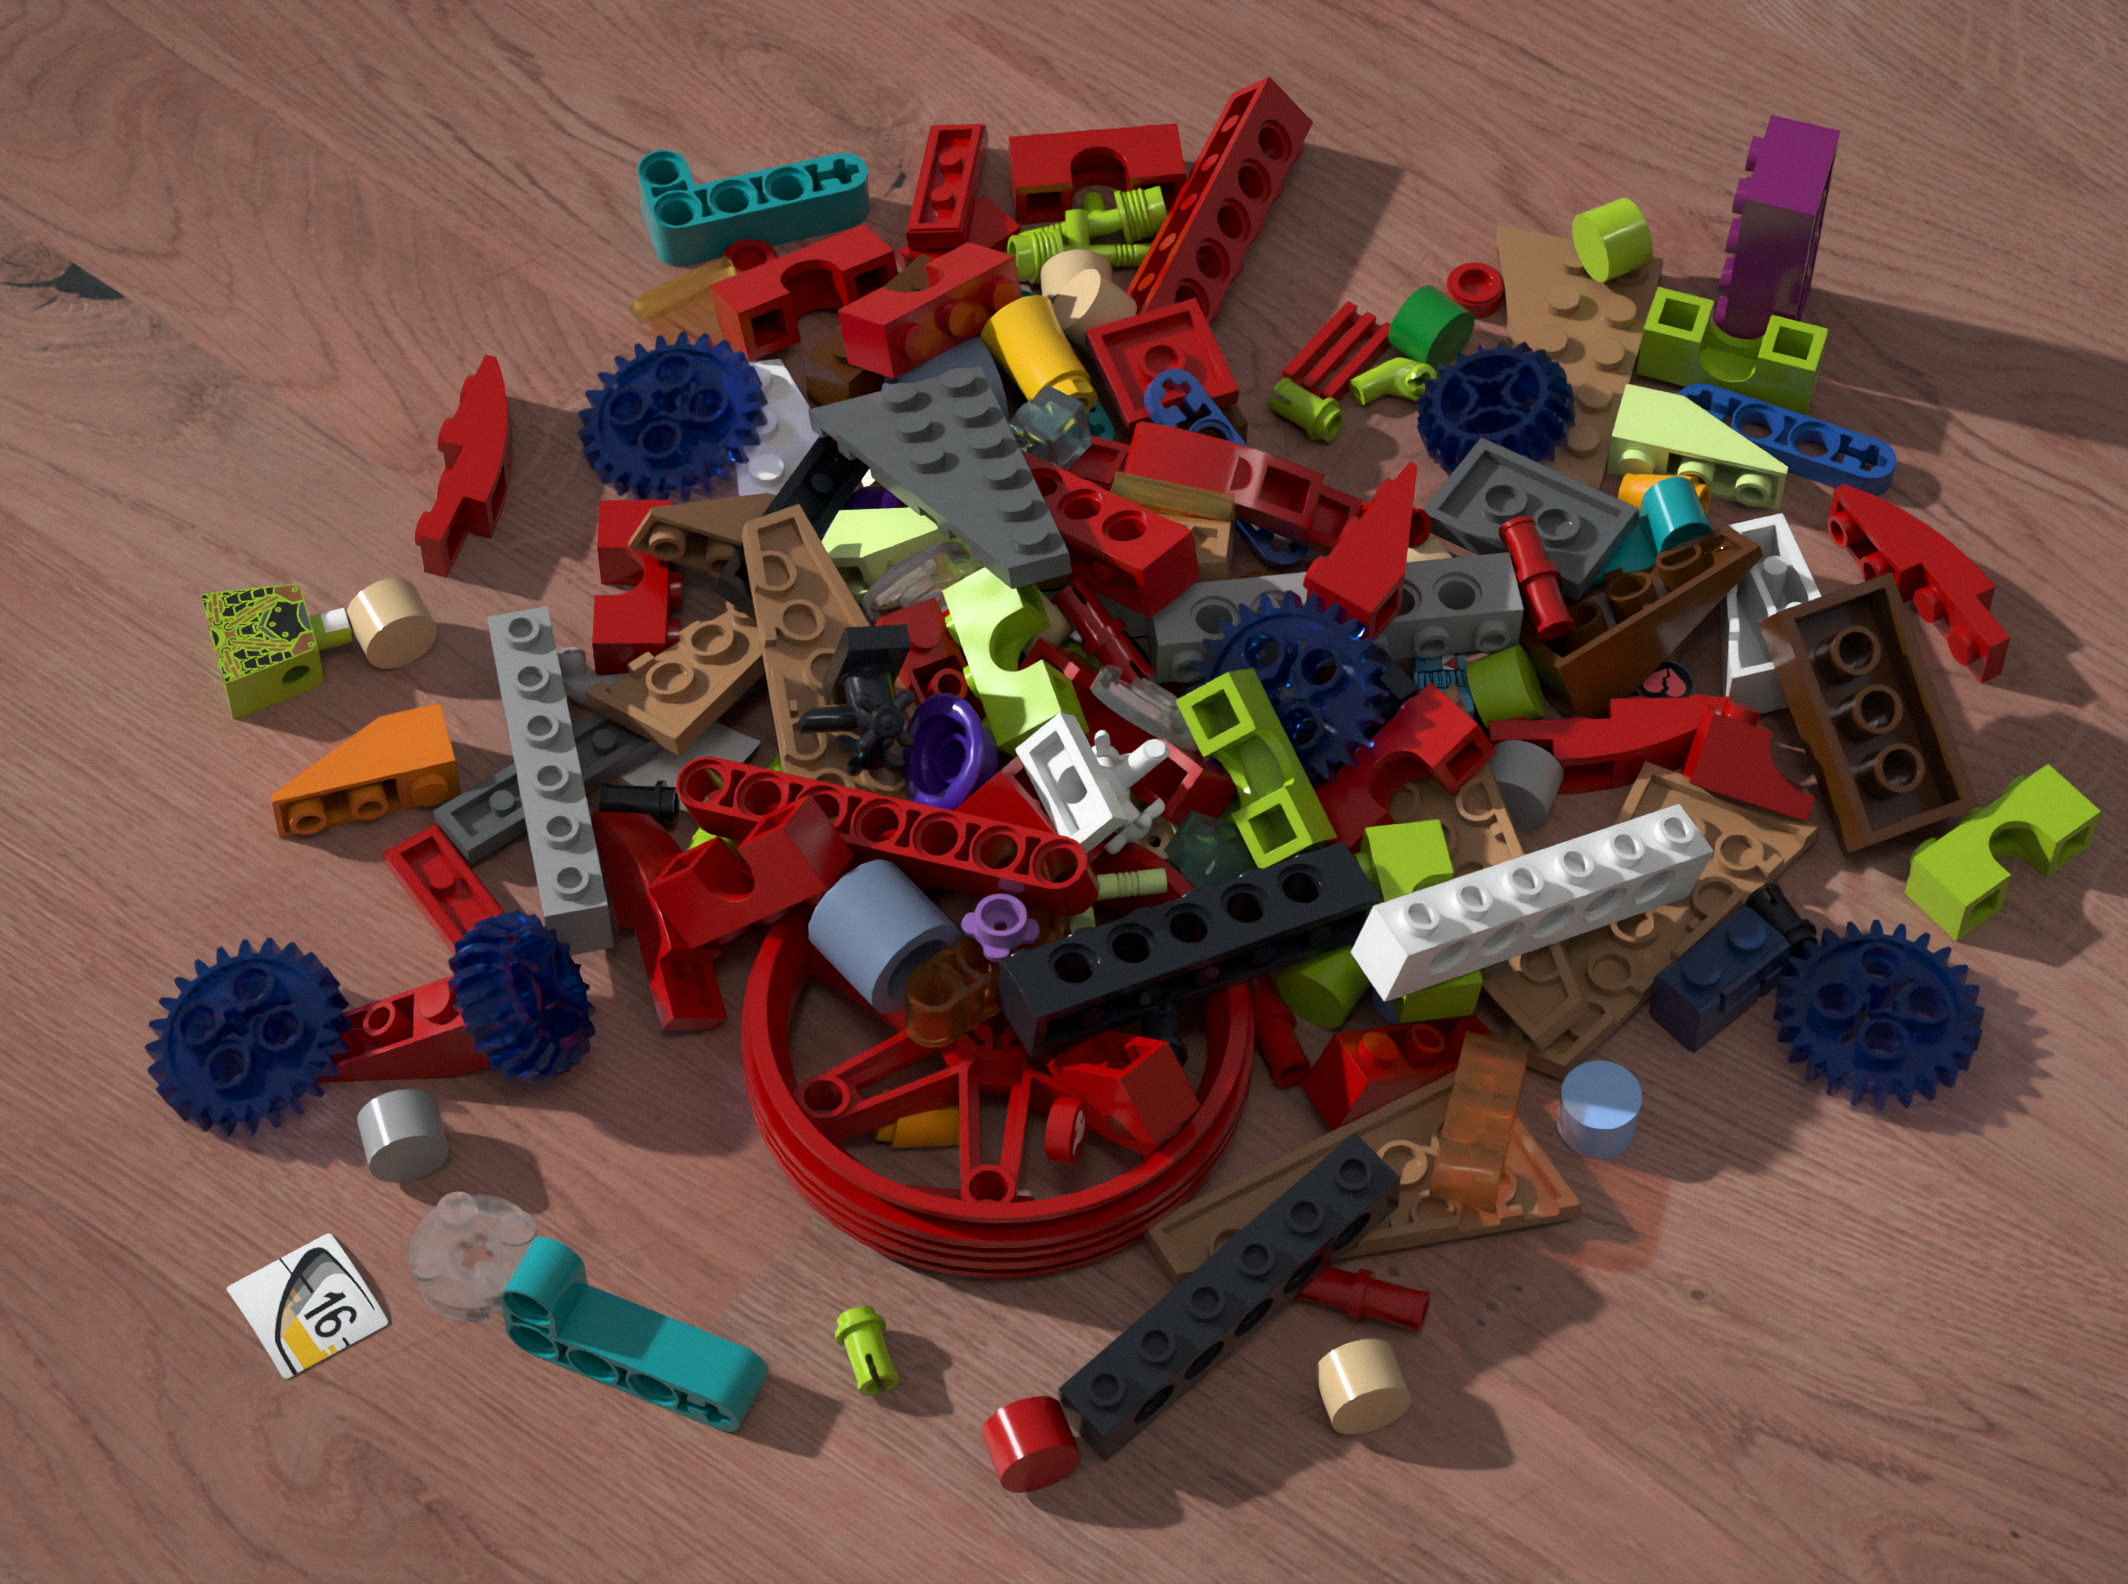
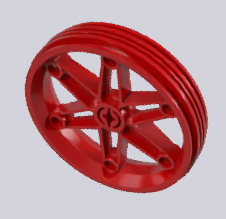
M897 829L885 831L877 838L876 842L888 840L895 834ZM1111 833L1102 841V844L1105 846L1117 833ZM1135 841L1133 843H1126L1116 854H1110L1104 850L1091 862L1097 875L1110 873L1117 875L1118 873L1124 874L1125 872L1130 874L1131 871L1136 873L1139 870L1165 868L1167 879L1166 894L1137 895L1136 897L1132 895L1131 897H1126L1125 895L1124 898L1118 897L1117 899L1095 901V904L1107 908L1122 917L1141 907L1152 908L1181 898L1187 892L1195 889L1180 872L1158 855ZM948 843L941 846L934 855L948 853L954 848L956 843ZM1016 856L1002 858L993 869H1002L1009 866ZM846 866L838 878L840 879L855 868ZM1058 875L1055 879H1062V877ZM912 881L924 894L945 889ZM977 896L976 907L984 899L983 897ZM807 900L796 903L782 918L773 922L755 959L747 982L742 1009L743 1071L752 1114L768 1150L791 1185L814 1210L833 1226L873 1250L919 1268L951 1275L978 1278H1022L1070 1270L1110 1257L1143 1240L1144 1232L1195 1197L1207 1183L1231 1146L1243 1118L1250 1090L1255 1040L1254 1011L1248 981L1196 999L1205 1025L1208 1055L1205 1070L1195 1094L1201 1107L1181 1123L1182 1127L1175 1136L1154 1145L1116 1137L1110 1124L1086 1101L1088 1110L1086 1131L1138 1152L1144 1158L1118 1176L1089 1189L1044 1200L1017 1202L1031 1108L1049 1115L1053 1102L1059 1096L1083 1098L1068 1089L1057 1086L1054 1078L1045 1074L1049 1070L1046 1064L1072 1044L1032 1058L1029 1056L995 1000L998 980L987 981L990 960L985 958L983 954L984 948L975 938H970L966 969L954 965L945 979L931 992L952 1002L946 1008L943 1015H934L917 1004L894 1014L878 1013L810 942L809 922L818 903L810 905ZM1036 941L1032 944H1021L1015 949L1018 951L1026 947L1037 948ZM810 973L815 975L816 979L821 983L837 989L900 1032L823 1074L811 1076L798 1086L788 1052V1037L795 1005ZM1133 1022L1116 1027L1109 1031L1117 1032L1122 1028L1132 1024ZM996 1027H1003L1001 1050L993 1049ZM933 1055H940L944 1065L947 1067L943 1071L863 1100L858 1093L859 1090ZM979 1093L989 1096L1010 1095L1000 1166L991 1164L981 1165ZM958 1104L961 1200L932 1195L896 1183L862 1164L840 1146L839 1143L847 1138L895 1124L898 1119L941 1110ZM820 1109H830V1110H833V1111L825 1112V1113H824V1112H817L816 1110H820ZM985 1199H991V1200H996V1201H998V1202H997V1203H984V1202H979V1201H980V1200H985Z

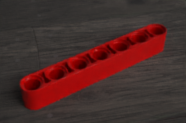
M702 756L686 764L677 776L676 789L679 798L700 829L711 835L743 842L764 815L760 814L768 805L779 803L775 809L777 810L811 794L828 818L838 816L832 824L855 855L847 866L856 868L861 864L877 859L894 862L914 882L983 898L993 894H1008L1019 899L1027 908L1061 916H1075L1084 913L1094 905L1099 896V880L1084 848L1076 840L1067 836L717 757ZM721 790L714 799L703 802L705 797L711 792ZM897 829L895 834L888 840L876 842L877 838L885 831ZM948 843H956L954 848L948 853L934 855L941 846ZM1016 856L1009 866L1002 869H993L1002 858ZM1077 870L1069 880L1053 883L1056 876L1061 872Z

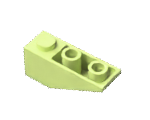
M1626 384L1611 437L1606 474L1624 477L1628 472L1637 475L1696 476L1700 484L1710 487L1711 496L1741 502L1747 506L1764 507L1780 511L1788 466L1685 396Z
M910 507L839 510L821 541L857 603L888 602L983 567L972 558L970 547L958 537L951 540L938 531L937 522L928 513L920 516Z

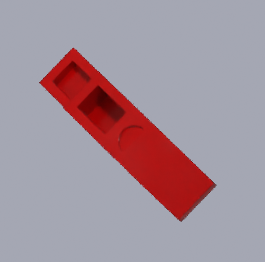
M485 355L475 376H467L461 389L460 405L453 419L446 418L441 426L438 436V451L444 454L445 470L441 475L437 490V500L431 512L424 511L416 526L415 544L421 547L424 572L447 578L468 534L488 539L492 538L509 490L512 469V436L504 379L497 357Z
M1144 421L1136 423L1122 479L1221 521L1226 522L1238 518L1327 556L1337 546L1339 536L1347 522L1353 517L1359 518L1363 500L1323 484L1324 474L1294 462L1227 440Z
M1844 484L1835 488L1827 519L1828 531L1834 543L1841 549L1845 548L1860 566L1865 581L1892 572L1903 604L1914 600L1915 607L1921 618L1936 627L1948 642L1952 656L1960 665L1967 666L1981 684L2001 675L2010 637L1989 613L1996 586L1953 543L1918 518L1879 497Z
M1692 695L1678 698L1631 696L1628 698L1610 699L1607 719H1590L1588 717L1576 716L1568 719L1529 720L1521 717L1509 720H1489L1487 738L1493 747L1503 741L1519 740L1537 745L1553 755L1563 769V780L1557 795L1582 794L1616 789L1634 784L1645 761L1671 771L1683 768L1705 704L1723 709L1725 701H1733V697Z
M595 812L590 818L618 927L635 929L661 1030H716L727 1020L712 962L725 951L724 946L719 945L716 940H712L690 950L647 890L676 855L683 852L664 827L649 814Z

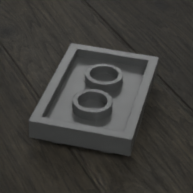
M1481 437L1423 510L1426 511L1431 520V534L1477 555L1506 553L1504 543L1498 535L1499 527L1516 517H1534L1549 561L1557 563L1561 578L1558 586L1561 593L1578 601L1637 525L1639 508Z

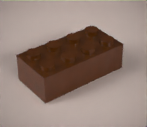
M1892 572L1784 609L1758 622L1844 855L1979 806Z

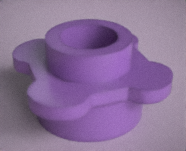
M993 894L985 897L979 902L975 912L967 913L961 923L963 934L967 937L975 938L984 948L983 954L985 958L993 962H1001V960L1008 958L1010 951L1021 944H1032L1039 937L1038 923L1033 919H1027V911L1023 903L1016 897L1008 894ZM996 927H1004V928H1006V930H1005V931H997V930H995V928H996Z

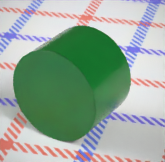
M1426 285L1416 290L1402 304L1391 323L1388 341L1411 360L1420 364H1429L1438 373L1451 364L1466 346L1474 328V315L1435 286Z

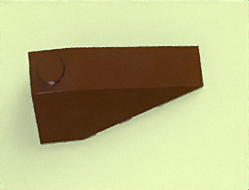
M1725 526L1659 552L1655 558V565L1646 569L1624 574L1620 567L1604 573L1602 576L1605 585L1584 592L1578 601L1562 594L1570 617L1573 618L1575 625L1572 631L1555 640H1539L1529 609L1523 610L1518 644L1526 651L1538 677L1542 693L1549 704L1568 718L1583 716L1590 719H1599L1606 715L1610 699L1630 697L1761 559L1763 553L1760 546L1733 528Z

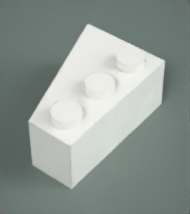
M1783 513L1727 525L1758 544L1763 556L1719 602L1723 697H1733V701L1753 707L1761 711V714L1788 708L1789 705L1758 622L1784 609L1822 597Z

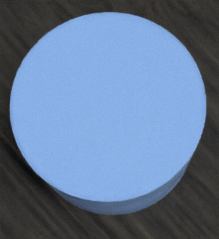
M1608 1061L1586 1062L1568 1073L1562 1084L1556 1124L1560 1138L1569 1149L1587 1158L1606 1159L1621 1154L1632 1144L1636 1136L1642 1104V1090L1634 1075L1626 1068Z

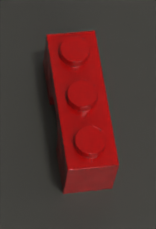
M1177 123L1009 137V180L1015 222L1019 225L1065 222V211L1072 210V197L1079 190L1092 185L1108 186L1117 191L1119 190L1120 193L1132 192V190H1138L1139 188L1146 190L1160 186L1166 213H1169L1186 181Z
M861 224L710 285L722 336L750 363L801 342L796 321L801 315L824 308L839 310L884 287L898 275L894 250L868 226Z
M967 242L925 264L929 282L928 289L916 292H895L881 287L839 309L838 315L848 364L895 379L981 333L986 323L995 313L1009 303L1022 298L1015 256Z
M600 500L597 551L601 584H624L634 587L631 591L623 594L595 595L592 647L595 672L599 676L629 673L627 664L641 655L649 652L656 657L680 641L678 632L681 631V619H672V607H683V572L674 571V562L659 560L652 555L628 548L630 538L651 507L672 505V500Z
M1430 682L1419 694L1406 700L1399 708L1396 716L1372 739L1363 742L1355 750L1352 758L1327 782L1320 784L1314 789L1337 835V838L1323 846L1327 847L1343 841L1351 854L1359 853L1366 827L1396 824L1389 815V805L1394 794L1402 786L1414 780L1429 779L1440 784L1453 796L1497 751L1480 726Z
M809 794L763 816L737 848L748 864L739 860L731 852L721 836H717L676 855L647 890L690 950L712 940H716L719 945H723L738 937L753 922L761 920L764 925H769L779 920L796 903L807 900L810 905L819 903L825 893L839 880L838 876L855 855L813 796Z

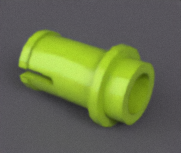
M1287 377L1281 379L1274 386L1272 391L1283 397L1281 400H1278L1273 396H1269L1267 403L1269 411L1277 413L1306 429L1307 437L1313 441L1323 439L1329 442L1339 433L1345 420V412L1339 409L1338 401L1331 397L1323 400L1298 386Z
M859 1306L842 1313L837 1318L838 1328L835 1331V1339L840 1346H845L857 1380L859 1393L863 1396L880 1394L872 1372L873 1368H876L880 1380L882 1379L886 1392L897 1386L900 1382V1377L895 1370L883 1336V1332L886 1329L885 1318L876 1314L871 1306Z

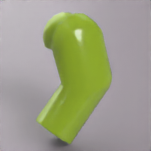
M1397 357L1349 381V389L1354 400L1360 406H1364L1386 394L1413 401L1428 399L1434 394L1439 385V376L1434 367L1429 364H1420L1410 359Z

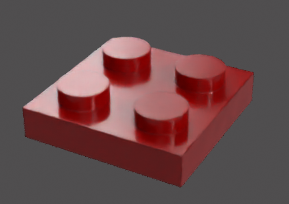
M1196 298L1086 330V347L1127 436L1134 434L1136 423L1141 421L1154 423L1145 409L1144 394L1147 386L1153 379L1168 369H1181L1189 372L1198 380L1219 409L1238 403L1239 388ZM1163 384L1162 387L1166 394L1160 400L1162 406L1168 409L1175 405L1186 418H1190L1180 403L1186 396L1184 390L1180 386L1170 390ZM1199 409V410H1198L1194 415H1192L1191 417L1196 416V415H1200V414H1203V413H1202V412L1200 411V409Z

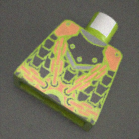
M295 584L210 592L201 595L210 637L233 719L247 716L320 687L325 680L319 651L353 643L345 609L340 608L309 616L301 587Z

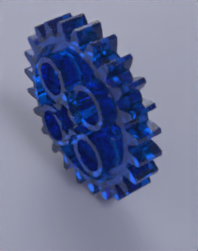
M681 332L675 345L668 346L664 337L658 335L654 350L647 352L640 343L634 345L635 359L629 362L617 355L614 360L619 371L614 375L607 372H599L597 374L603 390L586 391L585 396L592 408L579 411L578 415L585 427L578 431V436L585 447L582 451L591 468L596 471L604 485L611 482L619 496L631 490L636 500H645L650 492L653 491L657 500H668L671 491L677 490L684 502L689 501L692 486L698 484L707 494L712 492L710 478L717 474L721 478L730 481L733 477L728 465L732 461L741 464H747L750 461L743 446L761 444L756 427L767 425L768 422L762 407L768 404V400L762 390L763 384L754 366H750L744 352L734 353L729 342L725 339L714 347L709 335L703 333L696 343L692 345L686 332Z
M1287 590L1283 598L1282 607L1279 606L1276 599L1267 593L1262 594L1260 602L1261 612L1256 613L1244 603L1239 604L1238 609L1241 623L1235 626L1221 618L1218 624L1225 635L1223 640L1219 643L1212 639H1203L1202 644L1213 655L1210 662L1197 661L1192 663L1191 667L1203 674L1205 678L1204 683L1187 687V693L1229 671L1253 668L1313 789H1315V774L1317 773L1331 783H1336L1338 778L1334 764L1340 760L1356 768L1358 762L1351 751L1354 745L1359 744L1364 747L1373 748L1375 744L1363 732L1366 725H1381L1385 722L1382 716L1371 710L1372 703L1389 699L1390 694L1382 688L1373 685L1374 680L1388 673L1387 667L1379 662L1367 661L1380 649L1378 643L1370 638L1359 640L1366 626L1356 618L1345 622L1347 610L1337 603L1332 604L1325 611V600L1317 594L1312 593L1303 606L1301 596L1292 590ZM1306 640L1307 646L1299 653L1298 646L1300 642ZM1278 642L1279 656L1275 663L1270 667L1260 669L1259 655L1262 649L1269 643ZM1335 658L1337 665L1333 678L1325 684L1317 685L1315 674L1319 664L1325 659ZM1294 686L1296 687V693L1293 698L1283 697L1282 700L1279 699L1283 688L1292 689ZM1316 717L1318 725L1315 736L1308 743L1298 745L1296 734L1299 725L1307 718ZM1210 756L1209 759L1211 761H1213L1216 765L1223 767L1222 763L1219 760H1217L1215 757Z
M1873 920L1869 934H1861L1853 921L1847 922L1844 938L1842 939L1826 928L1823 930L1820 946L1808 940L1804 941L1800 958L1790 957L1787 961L1785 975L1779 978L1773 1020L1780 1022L1777 1034L1778 1042L1791 1043L1787 1060L1789 1063L1808 1060L1804 1079L1809 1082L1822 1075L1829 1078L1826 1094L1829 1096L1835 1094L1842 1086L1849 1088L1851 1105L1856 1106L1861 1101L1864 1093L1873 1094L1877 1108L1883 1110L1888 1095L1896 1094L1900 1103L1905 1108L1911 1106L1914 1090L1916 1089L1931 1101L1935 1099L1939 1083L1949 1088L1955 1086L1959 1070H1969L1974 1051L1978 1050L1983 1031L1980 1029L1984 1016V1008L1976 1005L1980 992L1979 985L1965 984L1969 967L1966 964L1948 967L1952 952L1949 946L1932 953L1928 950L1930 934L1925 932L1912 942L1906 939V925L1902 923L1897 926L1892 936L1884 934L1879 920ZM1869 974L1880 975V976H1882L1883 978L1873 977V976H1871V975H1869ZM1913 983V984H1911L1910 986H1908L1907 988H1905V989L1903 990V988H1904L1907 984ZM1827 1009L1836 1010V1011L1840 1012L1841 1014L1830 1013V1012H1828V1011H1826V1010H1827ZM1917 1013L1928 1015L1931 1018L1920 1017ZM1854 1037L1853 1041H1851L1849 1044L1843 1045L1844 1043L1848 1042ZM1872 1049L1884 1050L1889 1054L1876 1053Z
M273 938L265 940L259 953L247 939H244L240 944L238 956L232 958L221 946L217 948V964L210 968L199 959L194 961L198 977L192 982L185 978L176 977L174 982L182 993L177 999L169 997L160 998L159 1004L165 1009L168 1016L167 1018L149 1022L148 1026L159 1038L145 1045L146 1052L155 1061L147 1070L158 1083L156 1091L184 1122L191 1119L205 1133L215 1125L225 1137H230L239 1122L245 1131L252 1136L257 1131L260 1118L266 1117L275 1128L281 1126L282 1109L289 1107L296 1114H303L304 1109L300 1097L307 1092L321 1098L324 1092L316 1082L320 1075L338 1076L340 1072L330 1060V1056L347 1053L349 1050L348 1045L339 1035L352 1028V1022L343 1012L350 1004L338 988L341 985L328 967H324L313 952L304 955L294 942H290L281 950Z

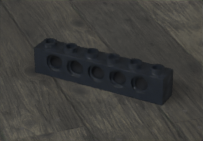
M1343 841L1322 849H1307L1296 855L1293 859L1264 869H1250L1233 880L1210 888H1195L1184 894L1181 898L1152 908L1141 907L1135 909L1123 918L1095 928H1080L1066 938L1037 948L1026 947L1020 949L1010 957L1001 960L995 1000L1032 1058L1142 1019L1157 1008H1159V1012L1164 1011L1165 1005L1173 1004L1178 1006L1356 942L1373 906L1379 904L1381 896Z
M1354 1132L1058 1388L1059 1402L1069 1425L1107 1462L1311 1284L1321 1273L1327 1270L1398 1208L1400 1177Z

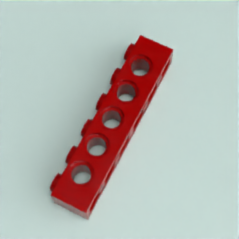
M1270 76L1231 94L1126 292L1136 301V315L1196 298L1208 325L1221 313L1223 309L1221 300L1229 285L1241 274L1244 268L1242 260L1250 244L1262 233L1264 229L1262 221L1270 205L1283 193L1285 185L1282 182L1290 167L1303 154L1305 147L1302 143L1313 124V121Z
M1021 450L1068 549L1072 573L1064 575L1065 577L1074 581L1082 575L1091 590L1148 618L1153 617L1200 580L1196 543L1192 530L1178 522H1173L1143 508L1134 501H1129L1105 490L1090 480H1084L1045 459H1040Z

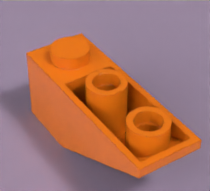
M437 703L378 717L272 793L270 797L279 838L296 834H313L323 828L357 820H374L387 813L418 806L430 807L461 795L456 759L441 704Z

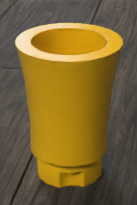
M1031 295L1017 299L1000 309L986 323L981 332L980 340L985 343L991 356L1003 367L1019 387L1033 410L1037 414L1042 415L1049 426L1069 428L1088 416L1091 408L1098 402V395L1090 384L1089 374L1075 355L1066 338L1054 307L1047 297Z

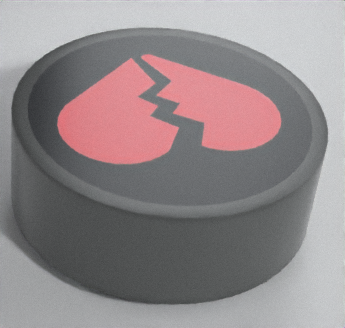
M1665 659L1633 693V696H1646L1649 698L1689 697L1695 695L1696 682L1693 674L1684 665Z

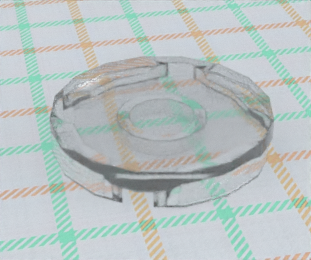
M953 541L935 544L915 552L895 564L879 577L865 593L860 607L871 626H874L882 616L934 597L943 613L948 609L942 591L975 573L978 568L964 544Z
M1112 665L1102 666L1090 687L1093 694L1124 719L1149 734L1180 748L1197 751L1198 746L1175 701L1179 698L1145 678L1135 677L1132 684H1129L1119 679L1123 673L1122 668Z

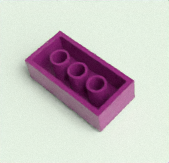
M1771 115L1764 138L1753 136L1745 166V171L1753 172L1752 177L1747 176L1746 179L1740 178L1732 213L1740 214L1739 219L1733 218L1725 248V252L1733 254V257L1726 258L1719 284V291L1729 294L1728 297L1720 296L1714 316V322L1726 334L1740 339L1759 338L1766 333L1771 315L1801 322L1813 280L1839 142V130Z

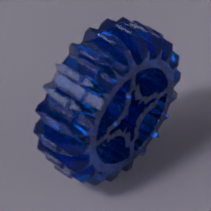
M1502 339L1495 349L1489 350L1479 342L1477 352L1469 356L1457 351L1456 363L1453 366L1438 364L1439 379L1426 380L1425 396L1417 399V412L1419 414L1417 428L1421 440L1424 442L1428 456L1433 459L1434 464L1439 463L1440 468L1445 471L1448 477L1451 476L1481 437L1535 462L1540 460L1555 462V447L1568 445V430L1575 427V395L1571 384L1568 382L1565 370L1560 367L1559 362L1552 361V358L1548 356L1545 349L1534 352L1526 341L1520 343L1513 350Z
M519 910L511 913H501L495 917L490 916L475 923L474 928L466 931L463 938L454 943L456 955L450 958L448 963L455 976L447 982L449 988L457 997V1002L452 1008L461 1013L465 1023L462 1031L469 1032L474 1039L475 1053H485L487 1055L488 1064L492 1071L502 1069L509 1081L520 1079L526 1085L536 1081L539 1083L569 1072L571 1067L580 1063L582 1056L590 1052L589 1038L596 1034L595 1026L589 1019L596 1012L595 1007L587 998V992L591 986L583 982L579 972L582 964H575L569 954V943H560L557 940L555 929L547 931L546 926H542L541 920L535 914L525 916Z

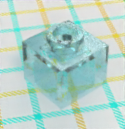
M1050 385L1043 388L1030 402L1023 404L1016 412L1014 418L1009 421L1010 429L1021 450L1040 459H1045L1065 471L1092 445L1084 403Z
M1193 810L1189 812L1164 849L1167 855L1179 867L1180 873L1195 888H1210L1238 878L1250 869L1258 868L1238 827L1234 823Z

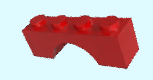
M1039 637L1018 671L1024 670L1043 659L1071 679L1090 730L1085 733V736L1091 748L1095 746V735L1100 730H1105L1109 734L1110 746L1114 747L1119 755L1133 753L1148 740L1157 739L1164 742L1169 747V756L1131 786L1130 791L1149 806L1160 797L1165 804V810L1161 814L1164 819L1207 836L1238 791L1231 776L1208 757H1203L1198 749L1081 655Z

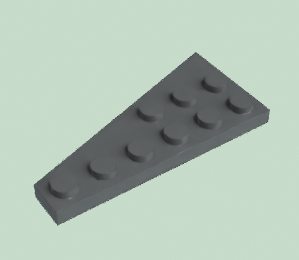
M981 366L969 369L954 368L938 377L911 384H892L883 391L808 410L811 428L822 438L830 435L837 441L839 452L849 460L859 458L869 466L871 477L918 515L922 516L928 513L937 522L938 531L951 540L956 537L961 539L970 547L972 558L1011 589L1072 573L1068 549Z

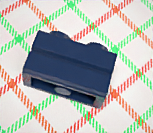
M1743 906L1655 976L1653 993L1655 995L1651 997L1649 1014L1655 1022L1688 1051L1696 1052L1756 1004L1758 996L1764 997L1782 983L1786 968L1784 963L1788 958L1790 944L1782 934L1754 910Z

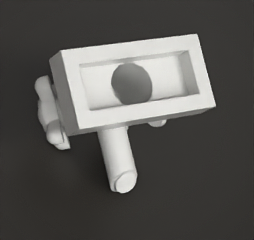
M1059 712L1015 749L1057 834L1076 840L1084 848L1086 854L1116 829L1120 828L1117 835L1104 846L1105 850L1110 854L1118 853L1126 843H1133L1135 840L1143 838L1147 834L1148 829L1153 825V819L1161 815L1165 810V804L1160 797L1142 813L1129 800L1130 787L1169 756V747L1161 740H1148L1133 753L1119 755L1118 751L1110 746L1109 734L1105 730H1100L1095 735V746L1091 748L1075 715Z

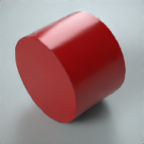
M1034 1396L1015 1401L995 1412L983 1425L982 1436L1001 1485L1007 1491L1026 1493L1051 1486L1067 1477L1080 1463L1081 1454L1062 1406L1053 1397Z

